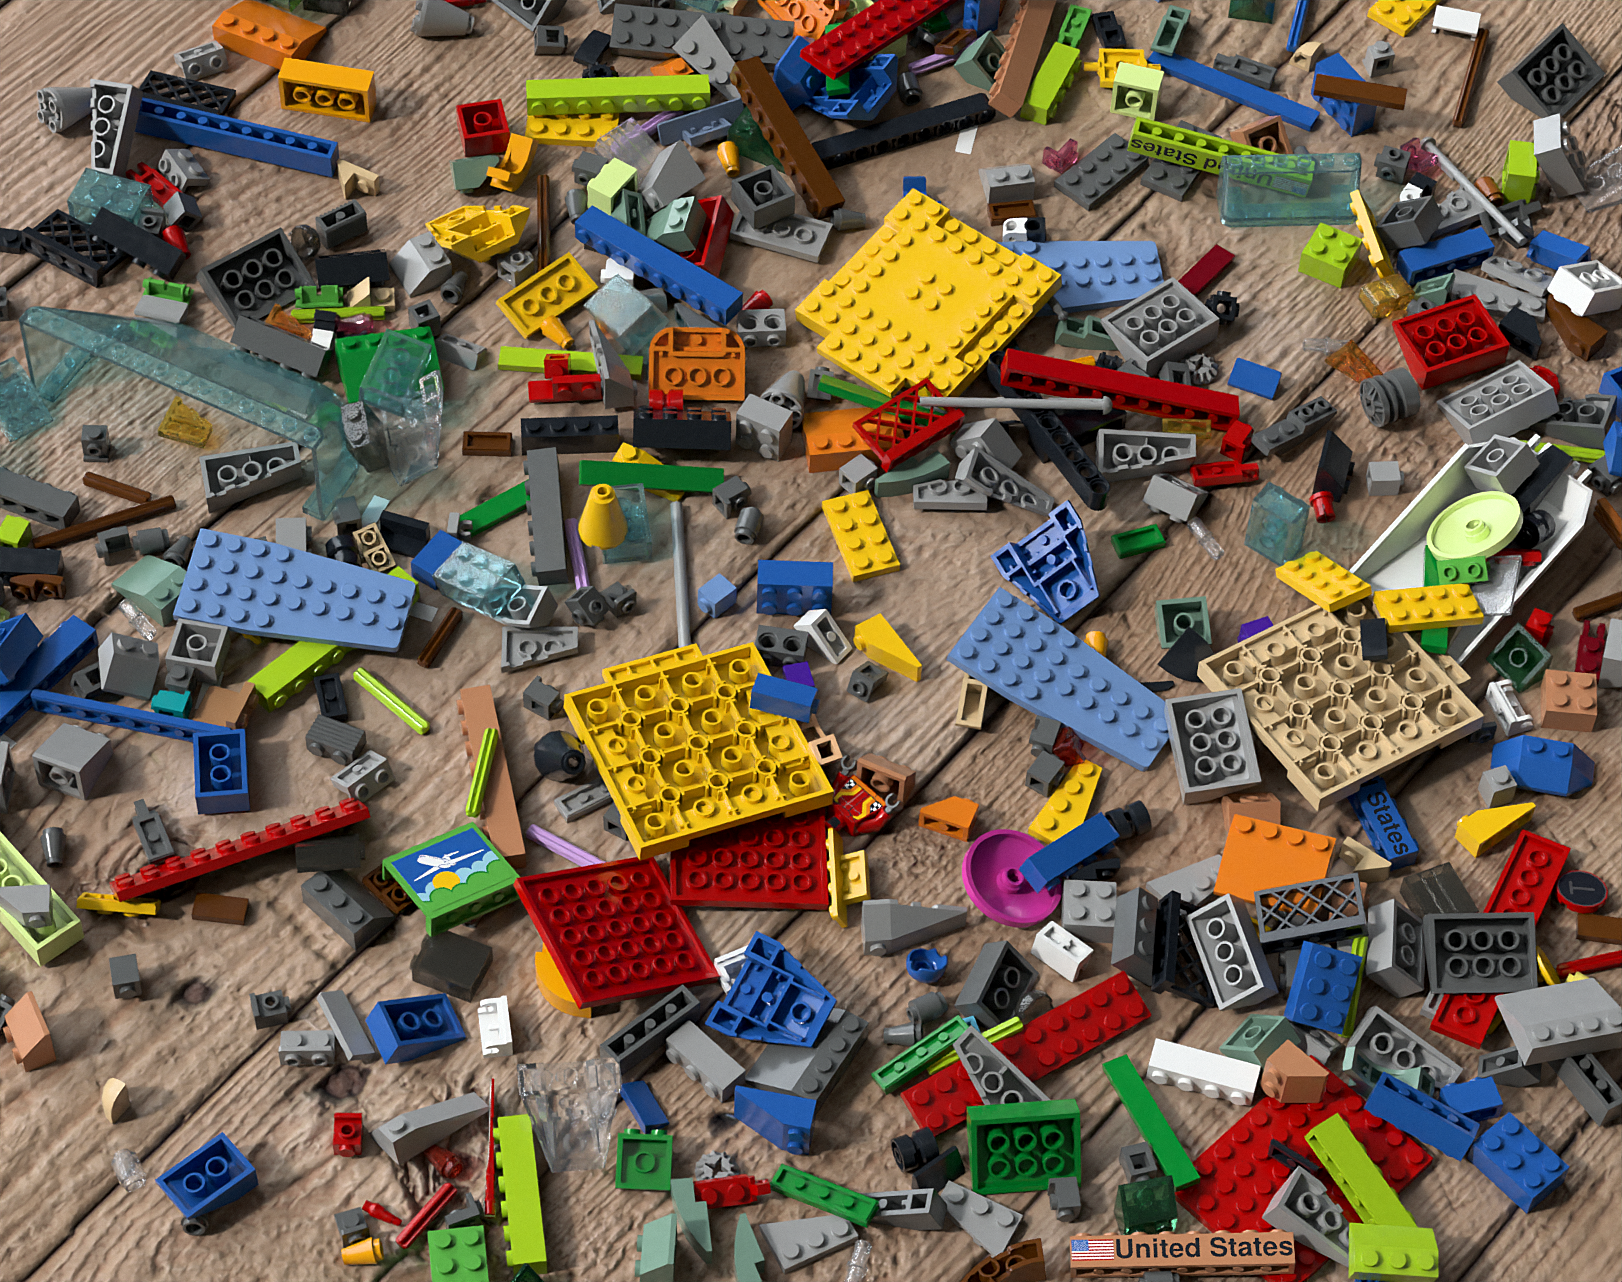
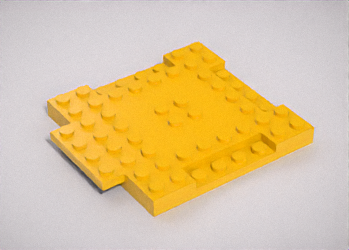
M912 188L884 217V225L829 281L824 279L795 309L796 321L825 338L816 347L819 355L891 399L903 386L909 389L925 378H928L944 397H959L988 366L989 355L994 351H1002L1062 287V277L1058 272L1023 253L1019 256L950 215V209ZM926 387L918 391L920 397H931V393Z
M754 642L704 656L696 643L602 669L604 684L564 694V709L582 745L586 744L621 815L620 822L639 860L688 847L689 840L765 817L782 813L784 818L832 804L834 790L796 720L750 708L751 691L758 673L771 676Z

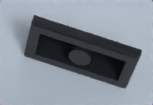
M1273 1138L1271 1140L1267 1153L1268 1156L1292 1171L1301 1166L1315 1178H1318L1322 1173L1323 1168L1278 1139Z
M956 1146L950 1147L913 1173L911 1188L913 1190L934 1188L938 1193L945 1188L948 1181L953 1182L965 1173V1167Z

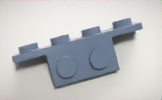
M732 99L658 123L657 129L660 143L665 146L679 140H684L690 146L699 147L713 139H724L726 135L733 133V123L745 119L742 99Z

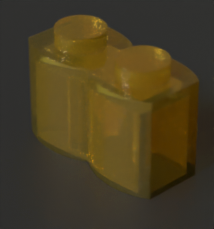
M1396 273L1385 277L1381 281H1373L1361 287L1358 300L1372 318L1388 316L1392 311L1405 310L1410 301L1414 299L1415 292L1402 275Z

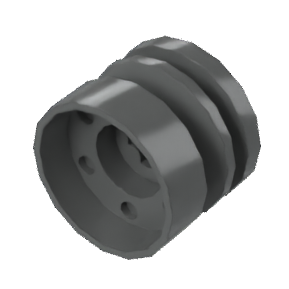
M1398 367L1385 372L1383 375H1375L1373 378L1364 379L1360 383L1359 392L1362 407L1370 422L1376 427L1385 426L1387 423H1394L1397 419H1405L1419 412V391L1413 377L1405 368Z

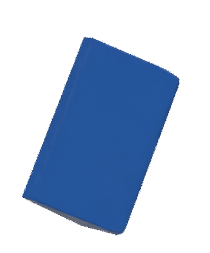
M1237 358L1227 385L1272 400L1280 384L1282 373L1242 358Z
M644 1080L620 1085V1094L644 1134H650L651 1130H659L669 1125L668 1119Z

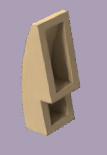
M966 672L963 678L955 726L981 730L988 686Z

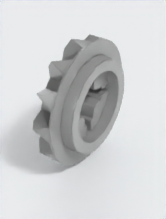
M1195 351L1193 355L1186 354L1185 358L1181 360V363L1189 365L1191 383H1209L1217 375L1218 364L1214 362L1213 357H1207L1206 353L1200 355ZM1198 364H1202L1200 370L1198 369V371L1196 372L1195 367Z
M713 1150L707 1155L703 1154L701 1159L696 1162L695 1176L697 1181L713 1179V1169L711 1168H716L719 1163L723 1172H718L714 1178L739 1175V1166L735 1162V1158L727 1155L725 1151L720 1153Z

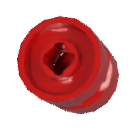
M649 389V406H652L653 410H663L665 406L677 407V410H683V389H670L668 394H665L660 389Z

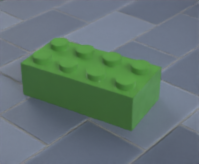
M483 1225L427 1231L432 1282H489Z

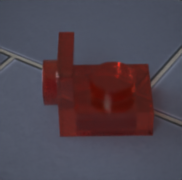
M1071 727L1062 728L1052 751L1061 761L1065 762V767L1082 764L1086 760V757L1081 752L1084 743Z

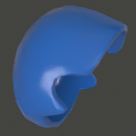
M923 948L913 949L906 958V968L909 975L923 984L937 982L944 975L948 965L947 955L941 957L936 948L930 950Z

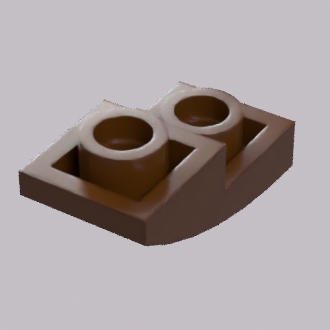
M27 574L11 577L9 581L12 596L20 600L36 602L39 594L48 598L64 599L67 592L64 577L56 575Z
M382 864L362 879V883L386 907L396 914L414 902L395 878L383 880Z

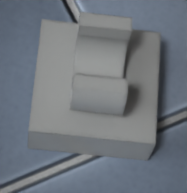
M450 512L447 533L458 540L470 541L471 533L464 532L463 530H472V521H461L460 513Z

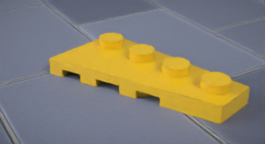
M1080 756L1029 826L1028 834L1049 845L1084 823L1102 773V767Z

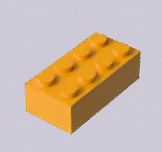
M284 58L278 75L281 109L371 122L377 104L374 71Z

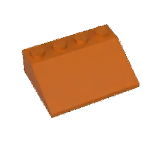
M243 0L222 12L212 25L214 41L216 40L224 49L280 70L284 58L305 60L327 31L324 26L254 0Z
M862 407L804 413L800 428L809 473L837 471L860 454L864 455L868 460H872L876 466H881L882 461L852 427L855 421L875 409ZM883 412L881 419L894 422L895 415ZM865 423L862 425L867 432L876 433V424ZM880 425L879 434L893 436V428ZM897 429L896 437L905 438L903 429ZM878 440V445L886 452L891 448L892 442Z
M1234 814L1213 894L1224 896L1230 893L1244 899V902L1255 904L1254 891L1328 878L1335 858L1336 838ZM1317 888L1312 895L1322 900L1325 888ZM1299 892L1291 893L1286 900L1297 905L1304 895ZM1273 897L1261 899L1262 906L1272 908L1278 901ZM1308 899L1301 909L1311 915L1318 904ZM1284 904L1278 909L1288 913L1292 911L1291 908Z

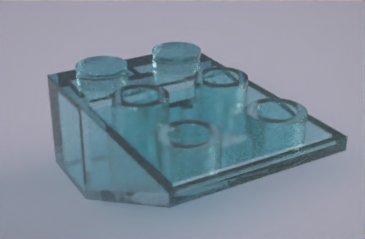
M618 273L583 305L626 352L633 356L670 322L649 299Z
M14 356L0 363V429L11 443L53 422L52 416L29 376Z

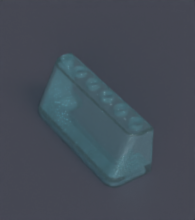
M1360 153L1222 156L1216 190L1220 221L1227 227L1316 226L1320 222L1326 225L1353 224L1357 216L1353 214L1350 203L1353 202L1350 193L1355 190L1360 191L1361 155Z

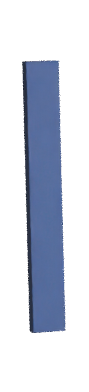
M1153 51L1147 60V64H1161V71H1164L1166 74L1267 115H1281L1282 121L1309 132L1320 115V112L1176 53L1173 56Z
M34 688L31 693L34 711L193 742V733L231 730L229 727Z

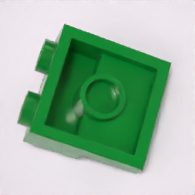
M624 1129V1133H618L615 1189L670 1191L673 1135H668L667 1130H651V1134H640V1129Z

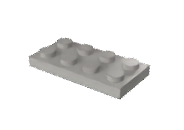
M739 211L730 231V239L818 263L833 230V224L799 214H792L754 230Z

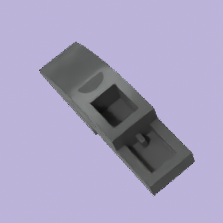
M1320 396L1289 411L1286 419L1254 434L1251 442L1266 456L1275 452L1282 455L1321 429L1337 414L1338 410Z

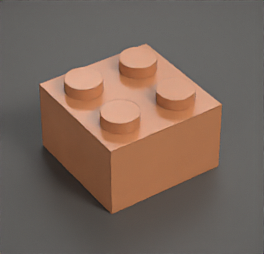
M1546 669L1541 683V728L1592 732L1597 717L1596 674Z

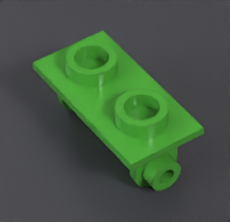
M152 277L143 280L142 286L145 288L143 295L175 300L189 305L194 293V289L187 287V284L182 285L172 282L165 284V281L153 279Z
M324 285L321 286V294H317L316 286H300V289H295V298H300L296 299L295 308L343 307L344 298H339L343 297V287Z
M1486 556L1436 561L1440 585L1489 580L1488 572L1491 571V564L1486 562Z

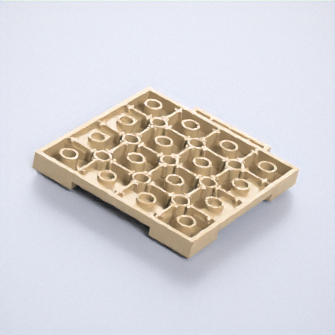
M1372 595L1331 613L1317 604L1200 661L1198 664L1197 676L1211 692L1242 689L1250 728L1288 770L1287 778L1317 812L1359 791L1360 784L1436 745L1442 749L1482 727L1484 715L1460 690L1470 685L1471 677L1447 652L1444 655L1424 651L1421 648V630L1388 633L1386 629L1388 659H1382L1379 662L1363 661L1360 620L1381 618Z

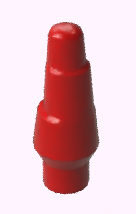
M366 1200L362 1207V1210L368 1212L370 1217L396 1226H400L402 1223L400 1218L387 1211L379 1203H372Z

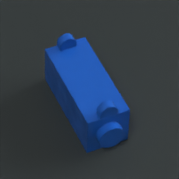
M1543 230L1531 240L1527 258L1558 271L1560 266L1591 261L1590 247Z
M758 673L751 691L750 708L809 723L812 714H817L820 699H816L819 690L815 687Z

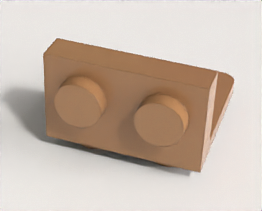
M245 681L240 693L214 685L209 686L192 720L229 727L231 730L245 729L249 717L259 701L255 683Z

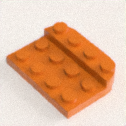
M757 0L775 20L795 22V37L805 36L815 40L825 35V25L834 24L837 19H843L850 5L849 0Z
M668 327L660 330L653 337L649 347V389H660L665 394H668L670 389H683V400L745 401V346L742 339L736 332L727 328Z

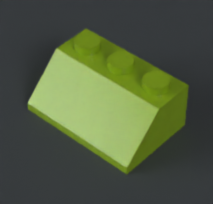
M1349 1223V1279L1387 1282H1434L1438 1278V1247L1432 1228Z

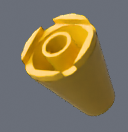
M599 484L591 489L578 525L581 540L589 547H592V545L600 547V550L617 547L623 543L628 532V523L616 493L607 484Z

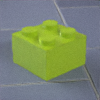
M1510 140L1502 170L1501 192L1504 199L1502 205L1525 199L1528 204L1530 199H1535L1536 185L1534 184L1539 183L1540 170H1537V167L1540 164L1534 155V143L1516 140Z
M1320 222L1301 253L1298 271L1341 289L1359 259L1362 239Z

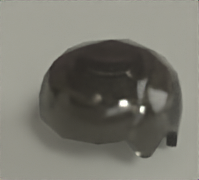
M296 225L288 234L291 236L290 243L302 262L312 259L319 253L321 247L320 237L317 231L310 225Z
M1042 990L1027 992L1016 1003L1015 1017H1019L1022 1024L1025 1025L1054 1009L1051 1003L1053 1000Z

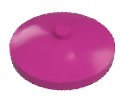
M1010 829L993 830L976 839L967 850L962 863L964 887L975 906L990 919L1010 927H1030L1044 921L1055 910L1061 899L1062 878L1060 879V884L1054 889L1048 891L1046 888L1037 894L1019 871L1020 866L1025 860L1044 848V846L1033 837Z

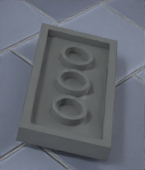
M1183 120L1177 125V127L1222 138ZM1155 158L1142 176L1140 185L1182 202L1203 170Z
M1114 133L1054 181V187L1089 211L1148 164L1149 156L1127 151L1129 142Z

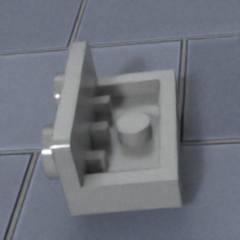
M165 149L159 161L158 169L169 182L183 193L187 186H207L210 178L189 149Z

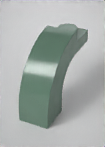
M1356 1046L1346 1048L1342 1071L1350 1077L1348 1087L1356 1093L1368 1098L1384 1071L1433 1098L1436 1080L1422 1067L1406 1070L1388 1069L1372 1062Z

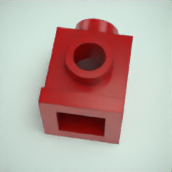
M546 354L544 358L545 379H551L552 382V376L572 375L571 354Z
M1235 420L1222 438L1220 454L1242 463L1245 451L1248 452L1253 444L1251 442V436L1254 433L1253 427Z
M1534 608L1525 626L1521 643L1544 652L1553 635L1554 626L1551 625L1553 615Z
M334 1113V1155L342 1157L362 1155L364 1128L362 1113Z

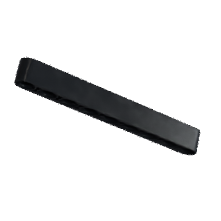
M978 93L811 144L826 169L831 170L985 124L994 119L996 110L988 105L989 98L985 93Z
M994 351L989 355L986 376L1002 397L1012 399H1043L1038 392L1001 385V364L1006 352ZM1011 408L1086 506L1094 511L1105 509L1110 492L1109 482L1051 409Z

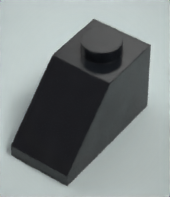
M1514 306L1499 322L1498 328L1509 342L1510 347L1536 361L1542 342L1535 317Z

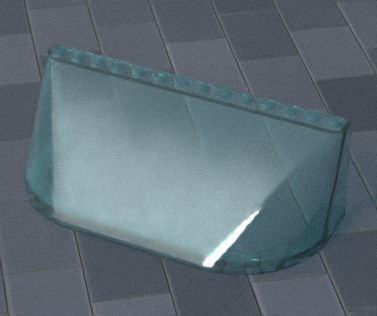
M41 306L28 308L18 319L33 394L54 403L83 366L97 356L311 449L316 488L302 506L303 513L323 522L334 509L335 500L343 497L359 471L363 441L358 420L344 399L327 386L315 380L303 377L297 372L281 368L276 363L264 361L255 354L242 352L232 344L181 323Z

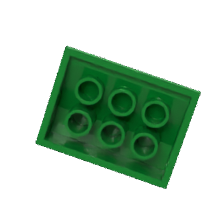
M430 326L335 339L336 364L349 407L445 393Z
M1075 1099L967 1106V1136L973 1192L984 1195L1047 1190L1050 1178L1077 1177L1078 1187H1081L1080 1111Z

